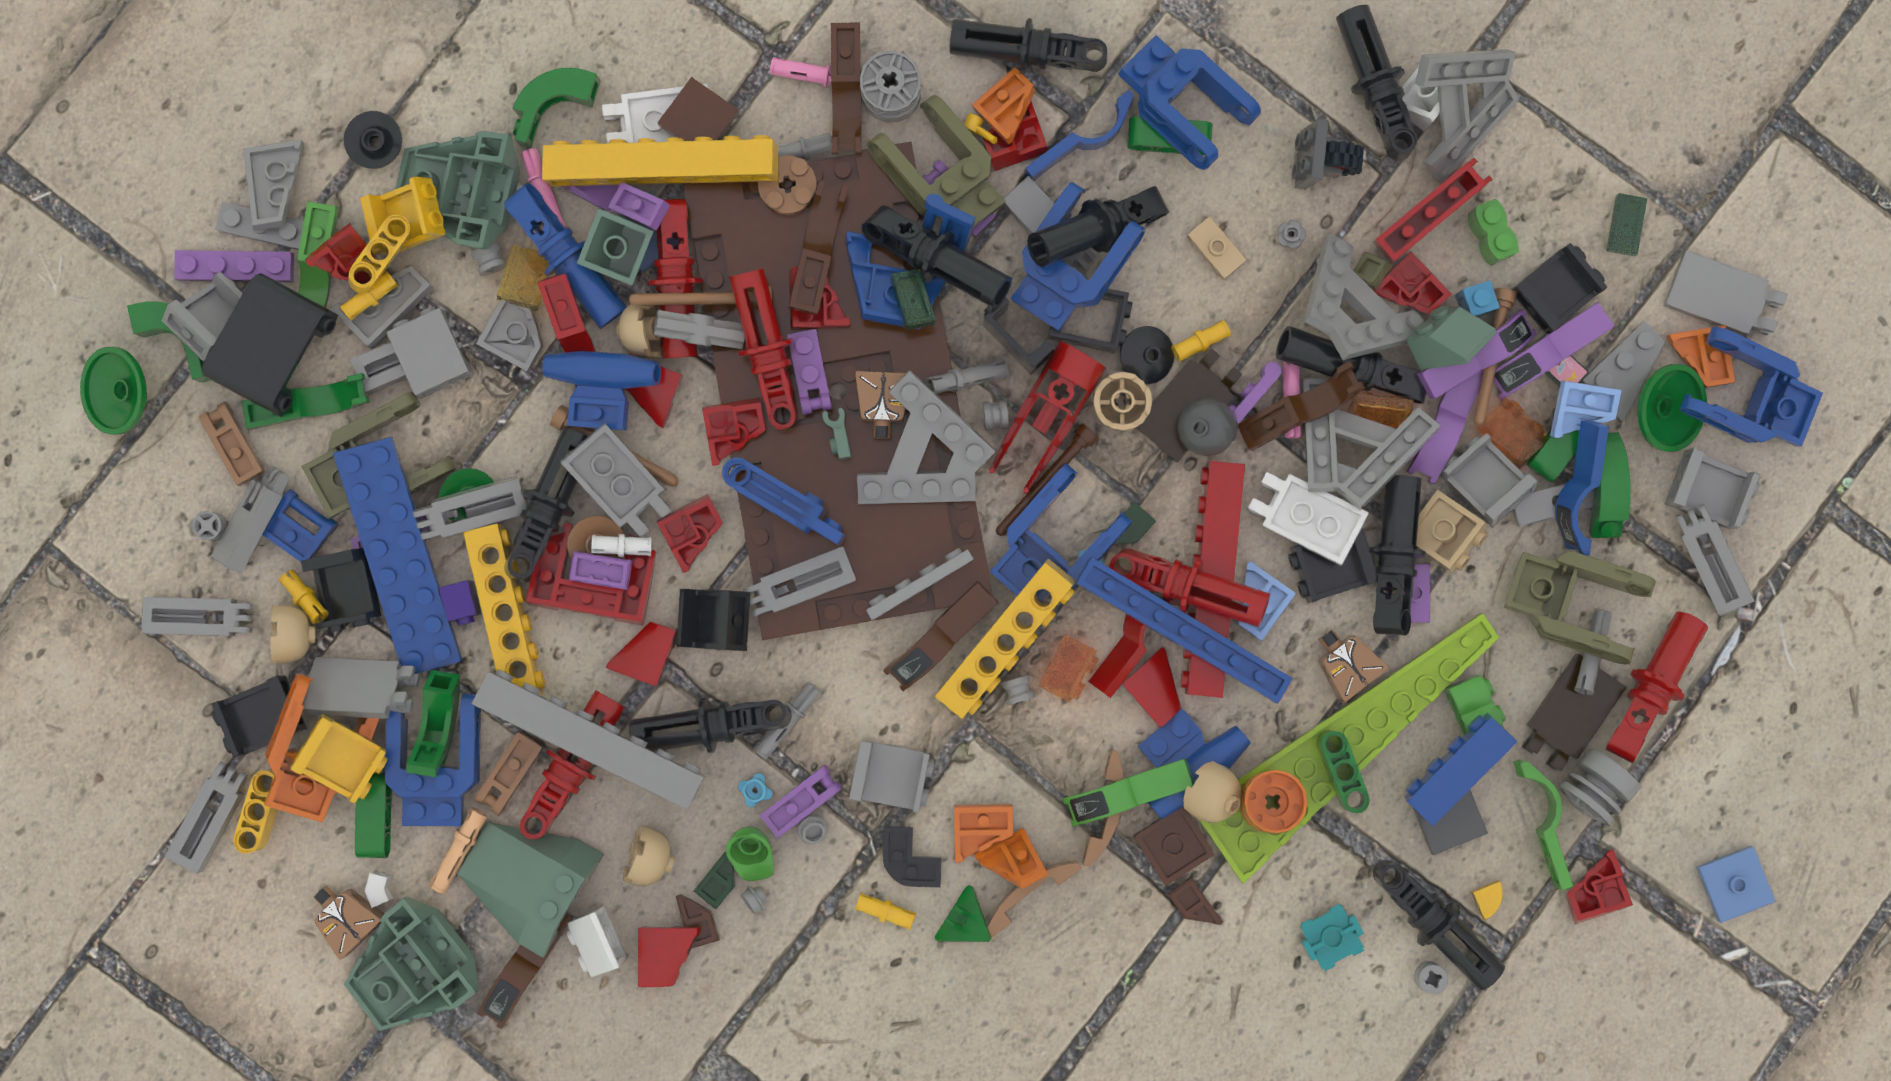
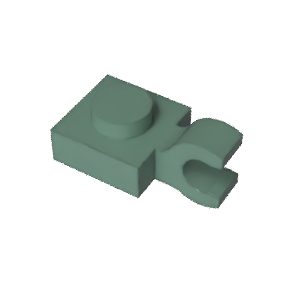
M842 408L838 409L840 416L837 421L829 420L827 411H824L823 420L828 427L833 429L835 436L829 438L832 454H838L840 461L852 459L845 428L844 410Z

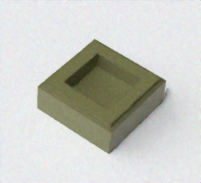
M1365 251L1353 271L1370 288L1377 290L1392 265L1389 261Z

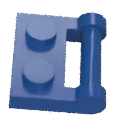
M929 194L925 201L926 213L922 227L933 230L936 217L943 218L938 236L940 237L947 231L954 233L955 246L966 252L976 217L945 203L938 194Z
M290 489L283 495L262 535L301 562V560L314 558L328 537L336 530L339 523L332 518L327 519L299 499V495ZM292 507L320 527V530L315 535L288 516L286 511Z

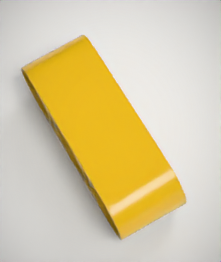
M394 214L386 218L349 271L348 283L355 292L366 293L373 289L406 243L410 233V224L404 216ZM394 224L399 225L403 228L404 234L399 237L393 236L389 233L388 227ZM375 248H382L387 252L388 256L383 260H377L372 257L371 251ZM359 271H364L370 275L371 280L366 284H360L354 279V275Z
M272 769L259 771L251 779L233 838L234 847L241 853L249 854L262 850L268 843L278 809L265 806L264 802L269 790L264 787L263 780L266 775L274 779L275 775ZM258 803L265 810L262 819L255 814V806ZM248 832L253 833L256 837V843L253 847L246 842Z

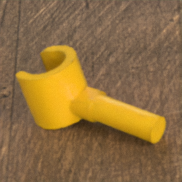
M969 113L964 122L968 130L973 135H980L992 144H995L997 137L981 127L984 120L975 114Z

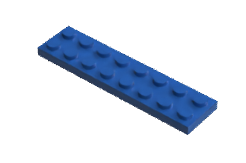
M393 436L334 452L333 455L401 666H414V674L461 662V652L452 624L447 622L439 591L440 585L425 539L422 540L420 536L423 531L422 528L418 529L416 525L419 518H414L412 513L416 509Z

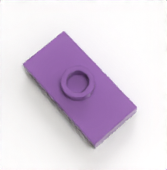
M573 551L569 580L628 590L633 560Z
M1416 564L1417 577L1413 578L1411 622L1430 623V564Z

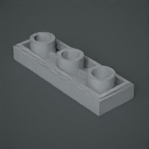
M1565 484L1533 492L1512 511L1517 527L1555 517V506L1552 503L1553 497L1558 498ZM1594 489L1584 497L1579 510L1593 507Z

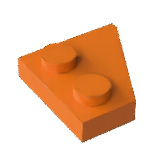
M1015 67L976 100L972 107L990 127L1010 144L1016 135L1036 90L1034 85L1023 74H1020V71Z
M1723 325V326H1717V327H1721V328H1725V329H1726V326H1725V325ZM1712 327L1667 335L1668 342L1685 365L1692 368L1700 376L1705 388L1735 383L1731 356L1706 343Z
M1013 804L954 805L955 863L964 861V858L978 851H984L997 841L1001 842L1013 836Z
M1024 828L1014 832L1013 836L1001 842L998 841L984 851L974 854L980 865L1022 889L1048 875Z

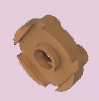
M786 155L779 156L778 181H758V189L763 202L770 209L780 215L790 216L803 212L814 200L817 181L812 168L804 159ZM786 178H789L791 182H796V186L791 187L790 193H786L784 188H779Z

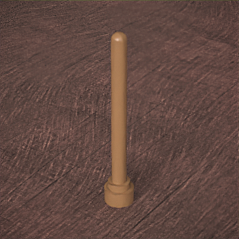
M768 286V287H769V291H770V295H771V299H772L771 286ZM753 289V292H748L753 307H758ZM733 292L632 294L629 297V302L632 305L736 304Z
M1494 289L1500 306L1499 309L1495 310L1492 327L1495 330L1505 324L1507 311L1511 310V306L1515 305L1517 292L1511 289ZM1497 363L1483 369L1474 415V423L1478 426L1483 425L1486 420Z
M563 405L559 406L550 422L551 426L560 431L563 428H569L586 436H590L595 431L592 428L567 426L569 409ZM631 451L653 477L672 487L678 484L677 476Z

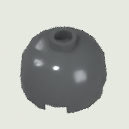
M1202 398L1193 401L1184 408L1178 419L1177 430L1179 439L1188 450L1196 455L1213 456L1223 453L1231 445L1232 441L1236 439L1238 423L1236 414L1223 401L1214 398Z

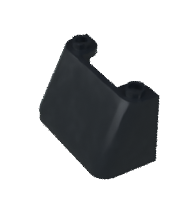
M259 273L248 283L202 367V373L213 382L282 417L293 402L292 391L286 387L314 335L322 338L332 333L339 315L278 281Z

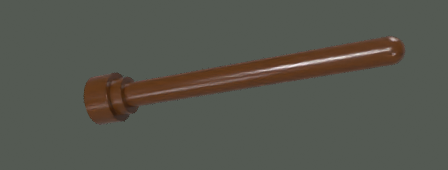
M1081 423L1074 431V441L997 526L996 533L998 536H1005L1008 533L1007 528L1066 463L1069 464L1082 448L1092 447L1099 439L1086 425Z

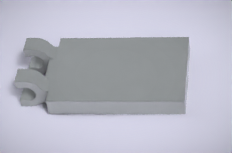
M1686 250L1682 253L1663 306L1717 326L1725 325L1726 329L1744 336L1749 335L1751 329L1761 334L1769 335V332H1775L1778 321L1767 317H1760L1764 305L1766 304L1777 309L1779 305H1785L1788 294L1766 289L1769 280Z
M603 423L560 461L619 527H622L627 522L640 537L649 531L648 526L638 516L651 505L662 518L671 511L667 503L658 495L664 490L662 485L606 423Z
M315 657L309 676L313 678V681L309 683L303 700L304 709L302 712L308 715L324 714L326 716L388 719L390 711L411 713L414 703L412 700H407L408 693L396 692L398 685L418 687L420 675L414 674V666H401L399 661Z

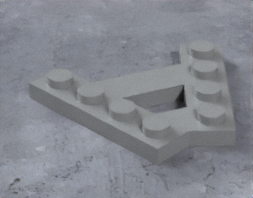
M1509 49L1421 55L1415 84L1421 87H1438L1443 141L1424 161L1425 166L1435 181L1442 184L1519 100L1509 82L1516 52ZM1480 83L1482 99L1469 112L1467 84Z
M1329 233L1323 239L1304 322L1329 335L1342 360L1408 344L1406 340L1415 332V327L1424 322L1417 309L1396 314L1349 267L1354 246ZM1342 298L1366 322L1356 324L1340 308Z
M909 369L889 390V393L910 412L909 418L888 472L857 473L858 504L976 501L975 472L996 452L995 448ZM932 433L953 451L946 471H918Z
M1330 378L1303 379V393L1316 388ZM1419 407L1397 429L1339 409L1322 418L1305 423L1308 492H1339L1356 508L1361 510L1440 430L1441 425ZM1336 437L1375 451L1358 469L1337 463Z

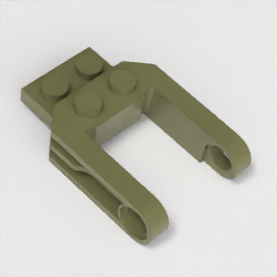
M932 95L921 103L920 108H923L926 117L935 126V132L960 160L936 178L932 185L925 181L885 134L880 133L868 141L867 149L873 160L920 215H925L926 213L925 201L929 194H938L945 203L976 217L974 228L1000 209L1006 201L987 180L990 176L991 155L943 99L937 95Z
M413 392L404 394L333 431L328 445V452L301 466L329 518H333L350 509L333 453L359 446L357 444L358 440L419 408L421 404ZM446 456V459L429 468L423 467L406 476L410 493L413 494L455 471L456 468L450 457Z
M1574 551L1564 553L1552 561L1522 552L1504 608L1532 617L1531 622L1541 639L1614 663L1630 664L1635 648L1631 649L1623 644L1610 641V637L1562 621L1566 616L1577 577L1639 597H1651L1656 583L1655 579L1646 574Z

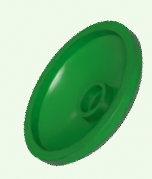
M120 347L100 348L85 363L80 381V395L84 411L90 422L103 433L111 435L123 434L136 426L144 412L147 401L146 379L137 360L125 349Z
M1669 364L1656 370L1645 383L1639 397L1637 416L1641 433L1652 447L1660 451L1675 452L1687 447L1697 437L1704 423L1679 410L1686 394L1692 395L1691 398L1707 403L1703 381L1692 368L1686 365Z

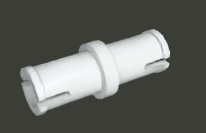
M619 534V537L592 535L591 554H618V557H624V554L651 556V537H625V534Z

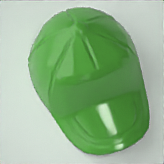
M753 826L742 827L735 831L726 845V854L739 876L746 881H757L771 877L774 873V865L769 838L760 829Z

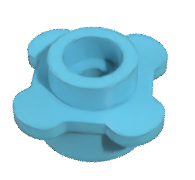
M756 773L752 779L748 781L742 780L738 784V790L743 792V796L746 799L745 804L748 807H755L757 802L763 799L769 800L772 796L771 789L767 788L764 782L765 776L761 773ZM754 787L758 789L757 793L752 791Z

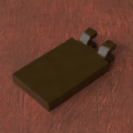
M1212 348L1198 364L1192 359L1187 362L1154 400L1151 411L1145 421L1136 427L1176 463L1188 451L1179 439L1177 430L1178 419L1184 408L1193 401L1202 398L1220 399L1228 405L1235 397L1229 390L1242 376L1234 367L1223 380L1212 372L1209 368L1220 357Z
M1580 654L1574 655L1527 723V726L1533 729V732L1521 746L1531 754L1533 752L1538 754L1544 742L1552 746L1556 750L1545 764L1556 771L1557 769L1559 771L1563 770L1569 756L1574 759L1580 757L1627 688L1599 668L1594 694L1587 695V691H1585V694L1576 692L1574 688L1583 656Z

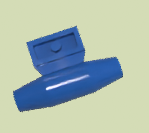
M574 351L547 354L544 357L542 366L543 374L546 378L577 385L569 400L567 426L598 429L603 423H606L611 430L627 431L629 401L624 389L656 386L661 379V366L659 362L621 353Z
M1181 709L1162 728L1157 729L1144 740L1138 748L1155 767L1186 758L1195 782L1199 777L1195 772L1205 763L1214 761L1230 769L1251 742L1235 725L1205 743L1202 730ZM1185 790L1147 803L1161 819H1164L1184 807Z

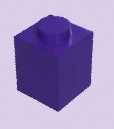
M465 580L439 587L447 622H457V626L475 622L474 617L482 615L474 581Z

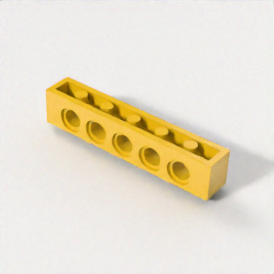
M493 524L465 531L463 535L496 672L500 669L514 676L512 682L522 687L525 682L541 690L539 695H542V688L546 687L542 670L538 671L535 660L539 659V653L536 643H531L528 632L532 631L531 620L528 613L524 614L522 603L525 602V594L522 586H517V582L510 579L504 570L505 562L510 553L508 546L512 545L509 530L504 529L501 524ZM492 548H496L499 552V559L494 564H490L486 559L487 552ZM514 559L512 569L518 574V565L516 559ZM502 576L506 581V587L502 592L498 593L493 588V582L497 577ZM506 604L513 610V615L508 621H504L500 616V609ZM511 633L517 634L520 640L518 647L515 649H511L507 645V637ZM518 661L523 662L526 666V674L522 678L517 677L513 671L514 665Z
M1048 558L942 686L935 697L961 719L967 712L973 715L983 703L979 699L985 691L991 693L1001 681L997 677L1005 668L1009 672L1019 660L1016 653L1022 646L1028 649L1038 637L1034 633L1041 624L1046 627L1057 614L1053 611L1055 606L1059 602L1065 605L1075 592L1071 587L1076 580ZM1041 589L1049 591L1052 601L1048 603L1041 602L1037 597V591ZM1019 613H1030L1033 617V623L1030 625L1022 624L1018 618ZM1003 634L1011 635L1015 645L1012 647L1004 646L1000 641V636ZM985 656L992 657L996 662V668H986L982 663V658ZM968 678L975 680L978 689L975 691L968 690L964 685V680Z

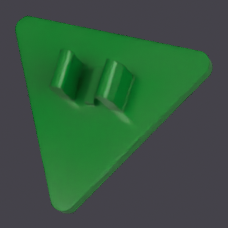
M967 885L936 933V941L989 942L991 940L988 926L972 886Z

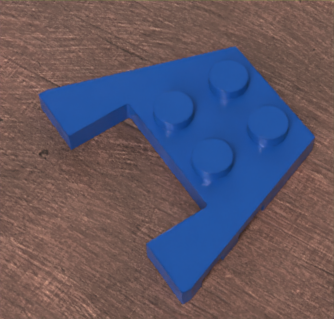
M847 231L845 244L861 318L906 327L892 280L916 275L929 313L945 281L937 277L930 283H926L922 280L920 272L870 263L872 243L863 234Z

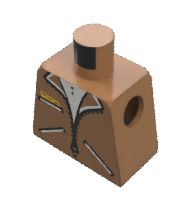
M856 371L861 419L865 422H873L874 439H890L891 423H903L906 408L889 393V390L905 373Z
M1330 629L1318 639L1328 651L1318 662L1340 702H1347L1389 669L1377 655L1354 635L1341 641L1334 630Z
M326 885L313 897L324 909L314 919V922L340 960L351 954L379 927L380 920L384 915V912L376 906L371 908L369 901L352 889L342 892L337 897Z

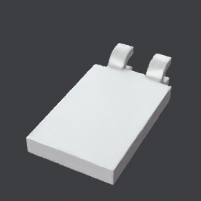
M683 87L621 94L622 103L603 104L602 110L605 122L620 119L622 132L606 133L607 143L611 139L626 140L627 143H638V139L641 138L654 139L655 142H666L667 138L673 137L660 128L657 122Z
M1266 472L1261 482L1262 486L1276 493L1269 506L1253 498L1248 507L1249 512L1265 518L1262 525L1264 528L1342 566L1369 512L1363 509L1359 510L1354 505L1328 492H1308V483L1291 474L1288 475L1286 481H1283Z

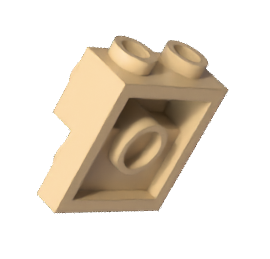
M1437 490L1419 513L1416 546L1419 547V550L1425 551L1430 559L1453 574L1456 569L1462 571L1471 558L1467 554L1474 545L1479 548L1488 537L1486 532L1488 526L1485 521Z

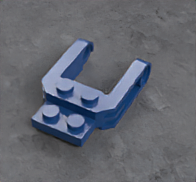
M1157 35L1122 67L1118 73L1139 94V116L1189 162L1202 170L1208 169L1217 160L1218 150L1205 135L1171 105L1191 82L1224 112H1229L1243 124L1251 125L1261 114L1258 102L1203 51L1181 48L1175 53ZM1241 106H1242L1243 108H1245L1246 111H1247L1249 114H1247V113L1241 108Z
M1074 182L1069 183L1036 231L1070 219L1072 216L1071 211L1079 201L1082 193H1085V189ZM1131 221L1090 280L1085 279L1083 274L1062 260L1045 267L1038 266L1031 258L1028 246L1026 245L1022 251V257L1027 275L1010 299L1060 332L1076 308L1095 306L1100 302L1139 245L1146 229Z
M1712 327L1706 341L1708 345L1762 370L1763 374L1757 381L1744 417L1717 404L1710 405L1704 401L1691 398L1692 395L1690 394L1684 395L1679 410L1746 443H1762L1776 437L1795 447L1802 446L1823 392L1798 380L1800 373L1795 361L1731 330Z
M732 458L724 464L722 468L723 480L734 490L808 534L810 530H813L836 545L841 546L846 537L841 532L843 527L826 517L824 522L822 521L827 512L822 507L823 500L808 491L805 495L799 493L745 459ZM734 465H737V466H735V467L731 470L730 475H729V471H730L731 467H733ZM746 470L744 480L736 482L737 474Z
M1067 463L1007 528L1009 550L990 571L1016 596H1018L1048 558L1074 580H1077L1089 558L1092 557L1099 561L1133 522L1121 512L1112 525L1105 532L1103 531L1075 564L1070 567L1068 562L1041 537L1030 531L1031 527L1077 476L1078 473ZM1074 583V585L1071 588H1075L1077 584ZM1045 589L1037 591V597L1041 602L1050 594Z
M462 694L459 768L440 766L436 777L406 772L408 719H405V713L390 711L389 718L386 719V758L388 760L385 764V783L399 797H402V826H462L464 795L480 781L481 708L472 704L476 694Z

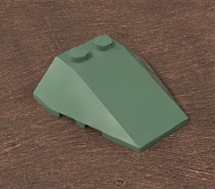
M481 131L470 137L462 138L459 136L452 138V141L443 143L432 142L405 148L395 189L410 184L409 179L412 177L432 178L437 192L436 197L440 213L443 217V226L446 234L444 236L460 246L486 250L508 228L510 214L504 205V201L516 192L520 175L512 137L508 134Z
M488 822L457 874L518 944L544 958L559 933L557 929L586 879L590 880L604 854L579 839L546 834L537 839H528L523 836L520 828ZM529 830L533 834L539 833L537 831Z
M408 896L384 913L378 929L370 937L366 950L359 957L344 983V986L379 1031L402 1025L424 1016L429 1017L444 1010L456 1009L479 991L475 956L440 910Z

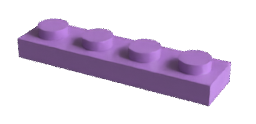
M175 250L174 279L177 281H212L214 275L221 272L233 282H250L255 275L262 273L278 282H294V253Z

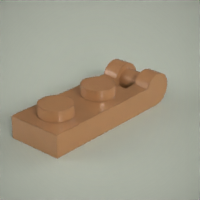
M226 401L217 405V409L209 413L207 411L199 416L203 427L237 486H241L265 472L234 417L233 410ZM223 419L226 425L218 429L216 423Z
M518 731L476 794L474 800L481 805L485 803L492 808L491 811L499 816L544 749V746ZM493 787L502 791L499 798L491 794Z

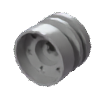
M883 51L872 56L864 64L860 74L861 96L866 110L874 118L886 123L900 122L909 118L917 110L921 100V78L916 63L907 55L897 51ZM892 79H895L896 87L891 85L889 88H886L885 80L891 82Z
M1590 748L1578 763L1586 776L1583 777L1577 773L1570 772L1568 777L1577 787L1563 781L1559 789L1567 796L1569 802L1584 815L1610 827L1614 822V818L1605 809L1619 815L1622 811L1614 801V798L1630 802L1641 789V785L1615 761L1598 750Z

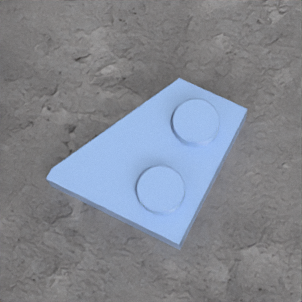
M1561 380L1550 436L1560 438L1563 437V434L1580 430L1581 420L1605 423L1616 419L1622 390Z
M1249 561L1244 585L1270 593V599L1260 627L1238 621V625L1262 642L1293 600L1296 593Z

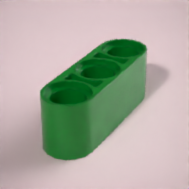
M1140 116L1129 118L1128 149L1181 154ZM1188 120L1212 142L1213 123Z
M1550 429L1530 457L1527 466L1549 482H1553L1577 451L1579 430L1563 434V437L1555 438L1550 436Z
M1333 730L1322 732L1317 739V748L1338 802L1346 811L1356 814L1362 813L1368 808L1370 798L1349 742L1341 732ZM1330 736H1336L1339 740V746L1334 752H1330L1326 748V740ZM1346 763L1350 772L1347 778L1341 780L1338 778L1336 771L1339 765ZM1353 791H1357L1361 798L1357 806L1350 807L1347 802L1348 795Z
M373 773L368 781L372 784L369 792L364 799L358 798L356 801L355 855L357 858H388L390 853L392 789L385 783V773Z

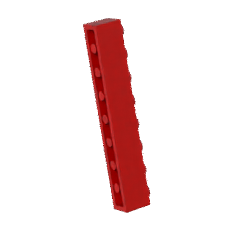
M1209 461L1206 467L1201 468L1200 484L1205 486L1204 496H1199L1197 513L1202 514L1201 525H1196L1194 542L1199 543L1198 554H1193L1192 567L1198 559L1203 560L1202 570L1204 569V572L1234 581L1245 464ZM1197 587V589H1200V590H1202V591H1205V592H1208V593H1211V594H1214V595H1217V596H1220V597H1223V598L1232 600L1231 598H1228V597H1225V596H1222V595H1219V594H1216V593H1213V592H1210V591H1207V590H1204V589H1201V588H1198V587ZM1193 606L1192 612L1187 613L1190 617L1229 639V617ZM1184 649L1183 658L1188 659L1187 671L1182 670L1180 687L1185 688V694L1223 698L1225 673Z

